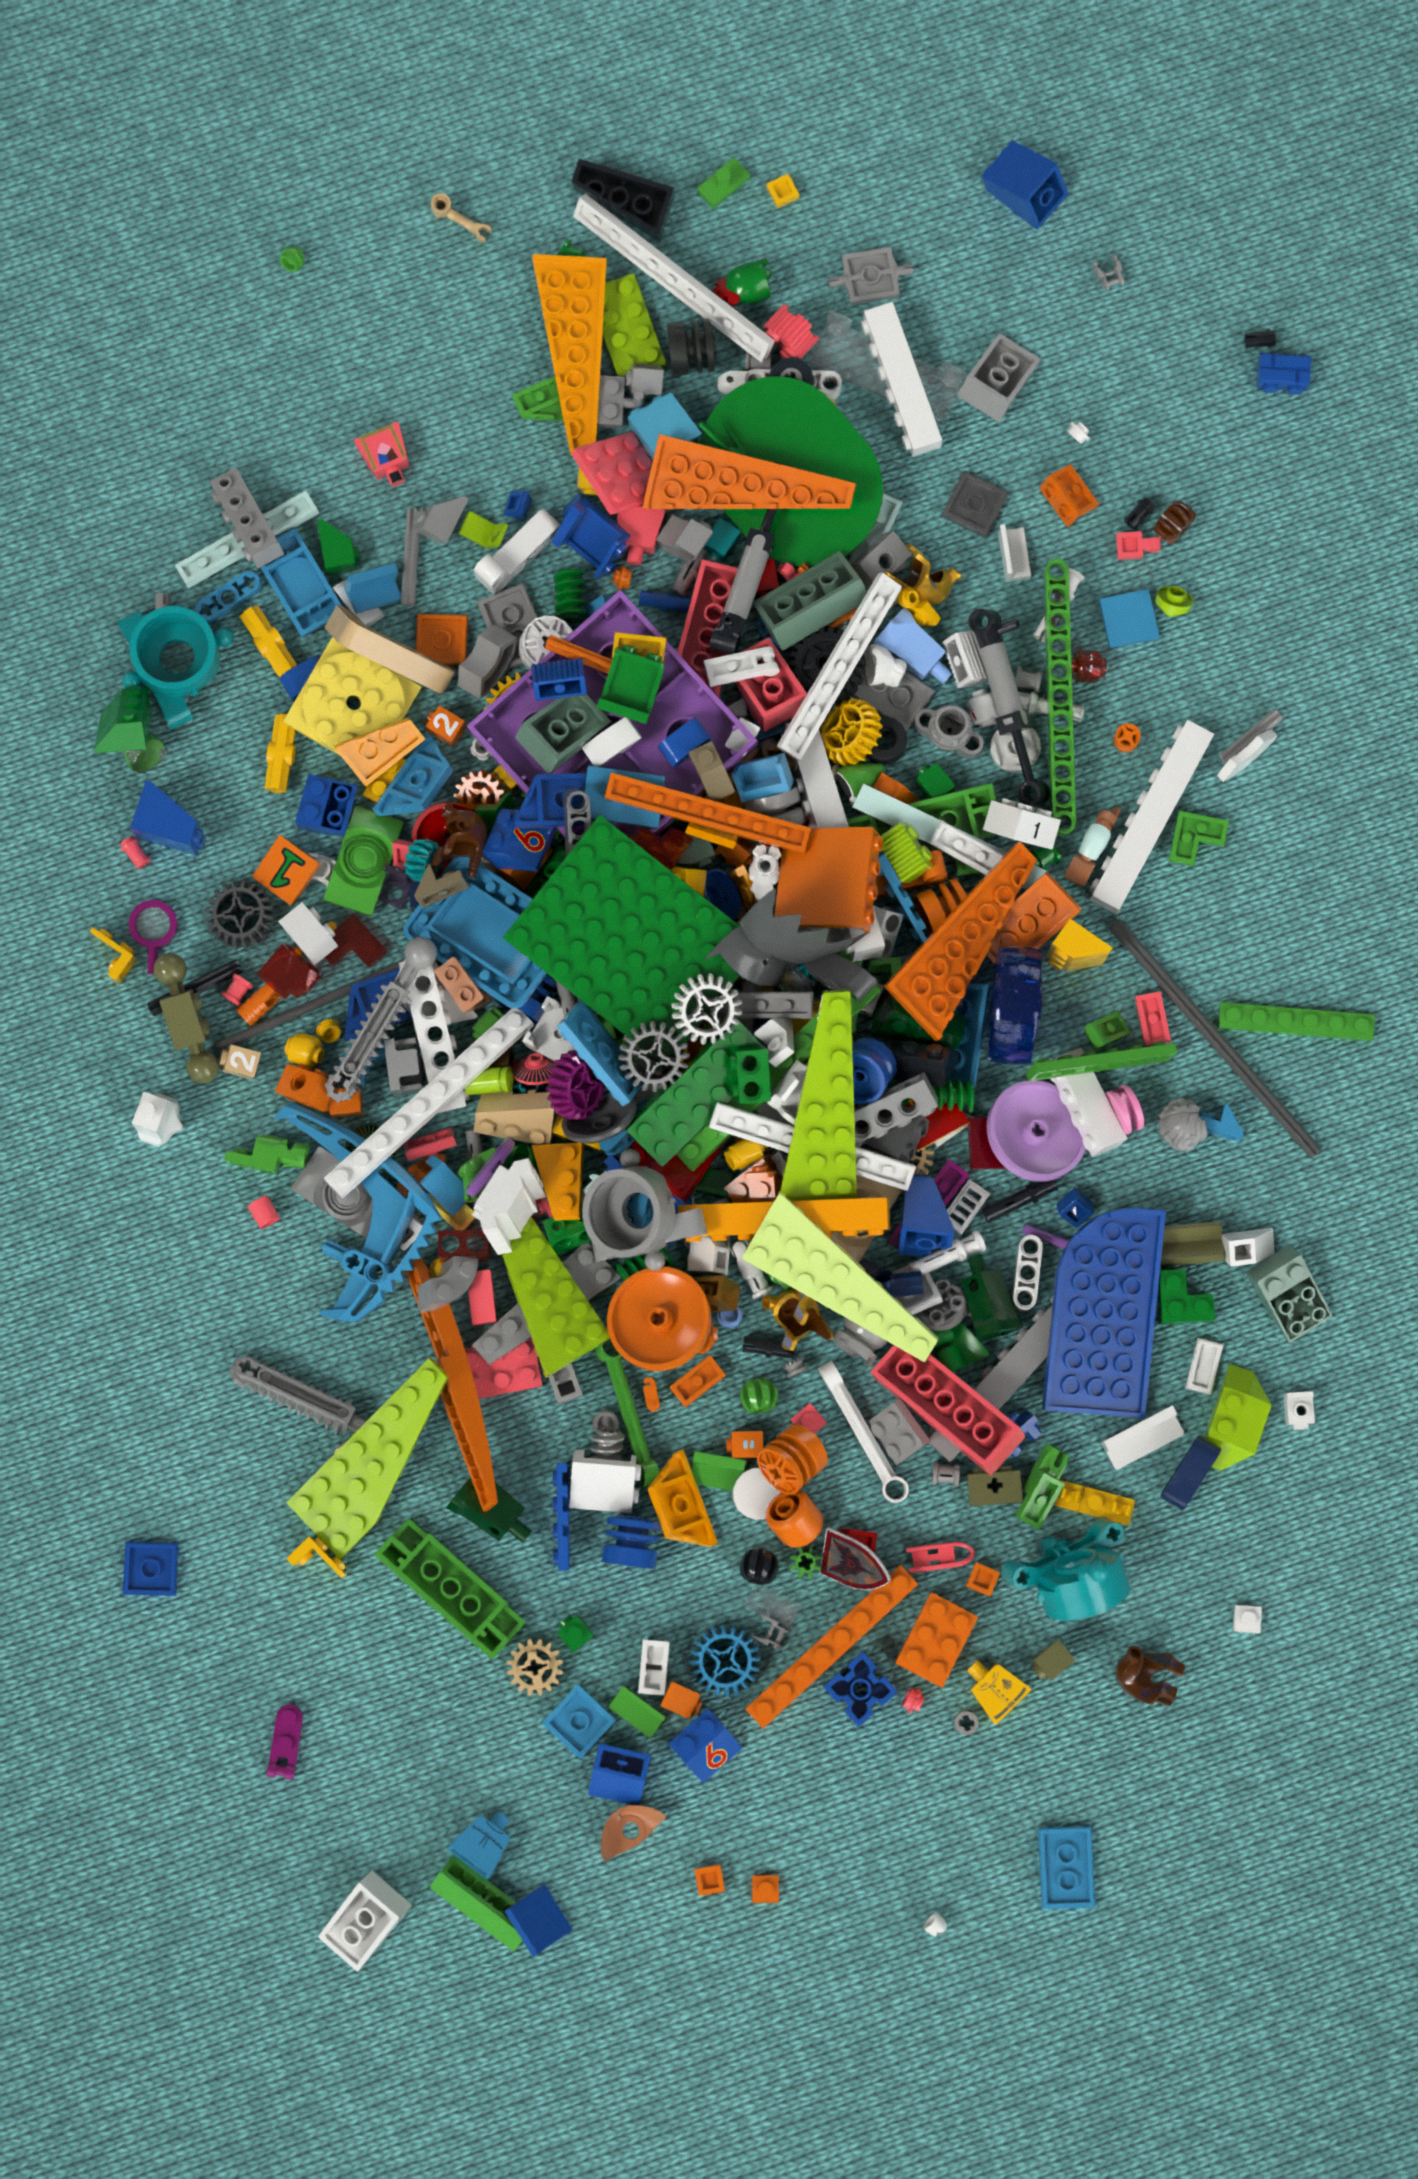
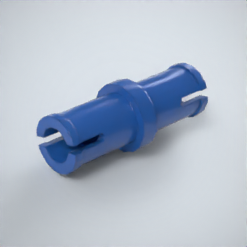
M641 590L639 596V606L661 608V611L667 612L668 609L688 613L691 602L690 596L671 595L668 591L656 593Z

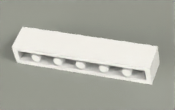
M893 302L864 311L861 327L864 335H869L872 342L869 344V349L873 359H878L880 366L877 367L880 380L886 381L888 387L885 390L889 404H894L896 409L893 415L897 427L902 426L904 432L902 441L906 451L910 450L912 457L941 448L942 438Z

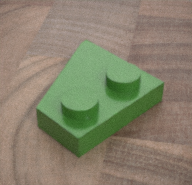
M555 376L512 394V400L522 420L564 422Z

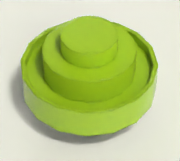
M1165 586L1158 589L1155 602L1163 610L1164 614L1175 617L1190 612L1193 598L1186 590L1179 586Z

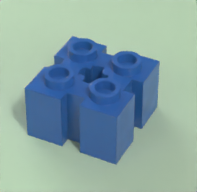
M863 1651L846 1665L850 1671L845 1676L838 1672L823 1685L824 1689L837 1703L841 1699L844 1700L848 1707L843 1711L857 1727L874 1714L870 1708L877 1701L883 1706L898 1693L885 1676H881L878 1679L872 1673L877 1667ZM856 1682L867 1685L865 1688L867 1693L864 1696L853 1693V1690H855L853 1686Z

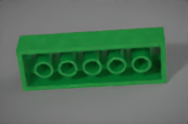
M741 1022L738 1025L733 1023L729 1025L734 1030L733 1033H729L727 1030L723 1031L726 1036L725 1039H721L718 1034L715 1035L716 1042L714 1044L709 1040L686 1062L688 1063V1068L679 1069L682 1071L683 1076L678 1077L675 1074L673 1076L676 1080L675 1084H671L668 1080L666 1082L668 1088L663 1090L661 1087L636 1112L634 1119L625 1129L662 1167L712 1118L717 1101L727 1104L733 1098L731 1082H735V1071H730L729 1056H734L733 1049L763 1046ZM746 1056L742 1061V1066L745 1069H749L755 1064L754 1056Z

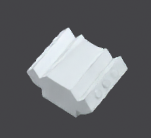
M529 1158L514 1161L509 1170L499 1165L473 1208L472 1216L480 1220L482 1231L498 1255L512 1252L510 1240L522 1238L521 1231L533 1213L538 1212L535 1200L547 1197L543 1181L540 1179Z

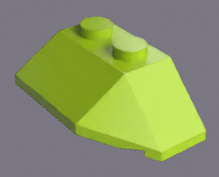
M1228 1364L1204 1435L1205 1439L1221 1448L1220 1454L1211 1467L1219 1471L1255 1455L1272 1406L1255 1373L1232 1364Z

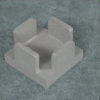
M393 1038L384 1040L389 1086L394 1098L420 1092L424 1088L422 1084L405 1086L404 1084L423 1081L421 1058L417 1056L416 1049L400 1050L418 1047L417 1039L395 1040Z

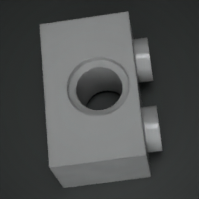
M891 531L883 533L850 565L861 578L863 585L869 589L878 573L885 574L886 570L890 573L900 571L907 565L905 560L912 554L896 533ZM880 556L884 559V568L879 564Z

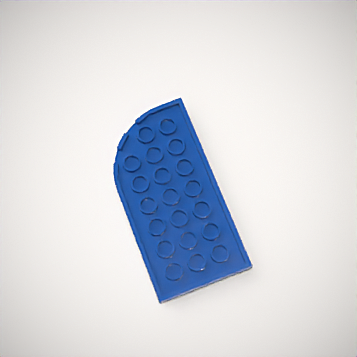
M1121 1208L1105 1212L1084 1224L1064 1248L1055 1276L1042 1403L1043 1410L1145 1418L1166 1217L1165 1210Z

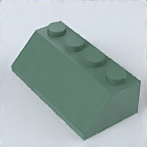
M839 551L755 600L753 605L772 638L783 651L849 611L859 607L867 592L861 578Z

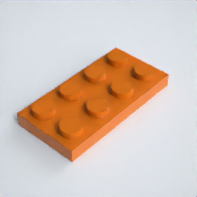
M1047 871L1014 900L1012 908L1008 910L1002 921L1003 925L996 932L991 942L992 945L986 954L1006 977L1065 926L1069 919L1074 918L1082 910L1076 901Z

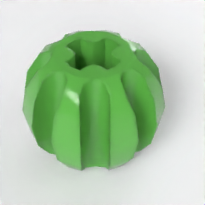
M753 1379L742 1385L740 1401L743 1408L749 1413L759 1414L768 1412L777 1405L778 1390L770 1379Z

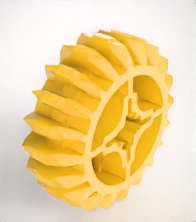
M854 698L850 700L843 699L842 704L835 703V709L828 712L829 716L827 719H824V725L819 730L822 733L821 738L828 759L835 764L843 766L849 764L856 765L859 760L865 761L866 755L872 754L871 749L874 746H878L876 740L882 737L879 730L883 726L880 723L881 717L877 710L868 702Z

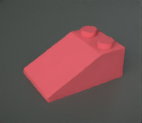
M770 638L741 652L772 647L775 653L773 659L778 664L779 673L770 677L764 675L735 682L750 713L763 732L793 718L807 695ZM761 660L757 661L758 665L764 663V661Z

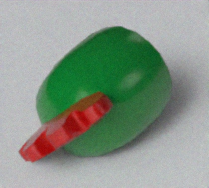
M762 258L730 270L726 278L715 282L716 287L712 292L730 306H734L737 303L754 304L765 301L771 297L767 282L771 278V271L764 268L768 264V259Z

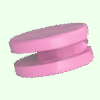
M1122 1085L1117 1089L1107 1091L1105 1095L1125 1135L1130 1134L1132 1129L1134 1131L1143 1129L1144 1116L1142 1108L1133 1090L1128 1085Z

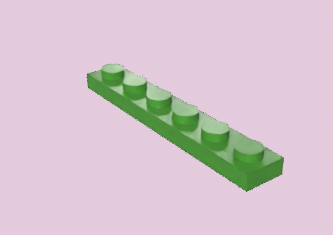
M1221 1002L1219 1005L1218 1029L1372 1042L1375 1015Z
M1164 1041L1144 1048H1142V1045H1134L1123 1051H1119L1118 1048H1112L1102 1054H1096L1094 1051L1080 1055V1057L1072 1058V1055H1064L1053 1061H1049L1048 1058H1042L1033 1062V1065L1026 1071L1029 1082L1167 1062L1178 1051L1175 1043L1165 1044Z

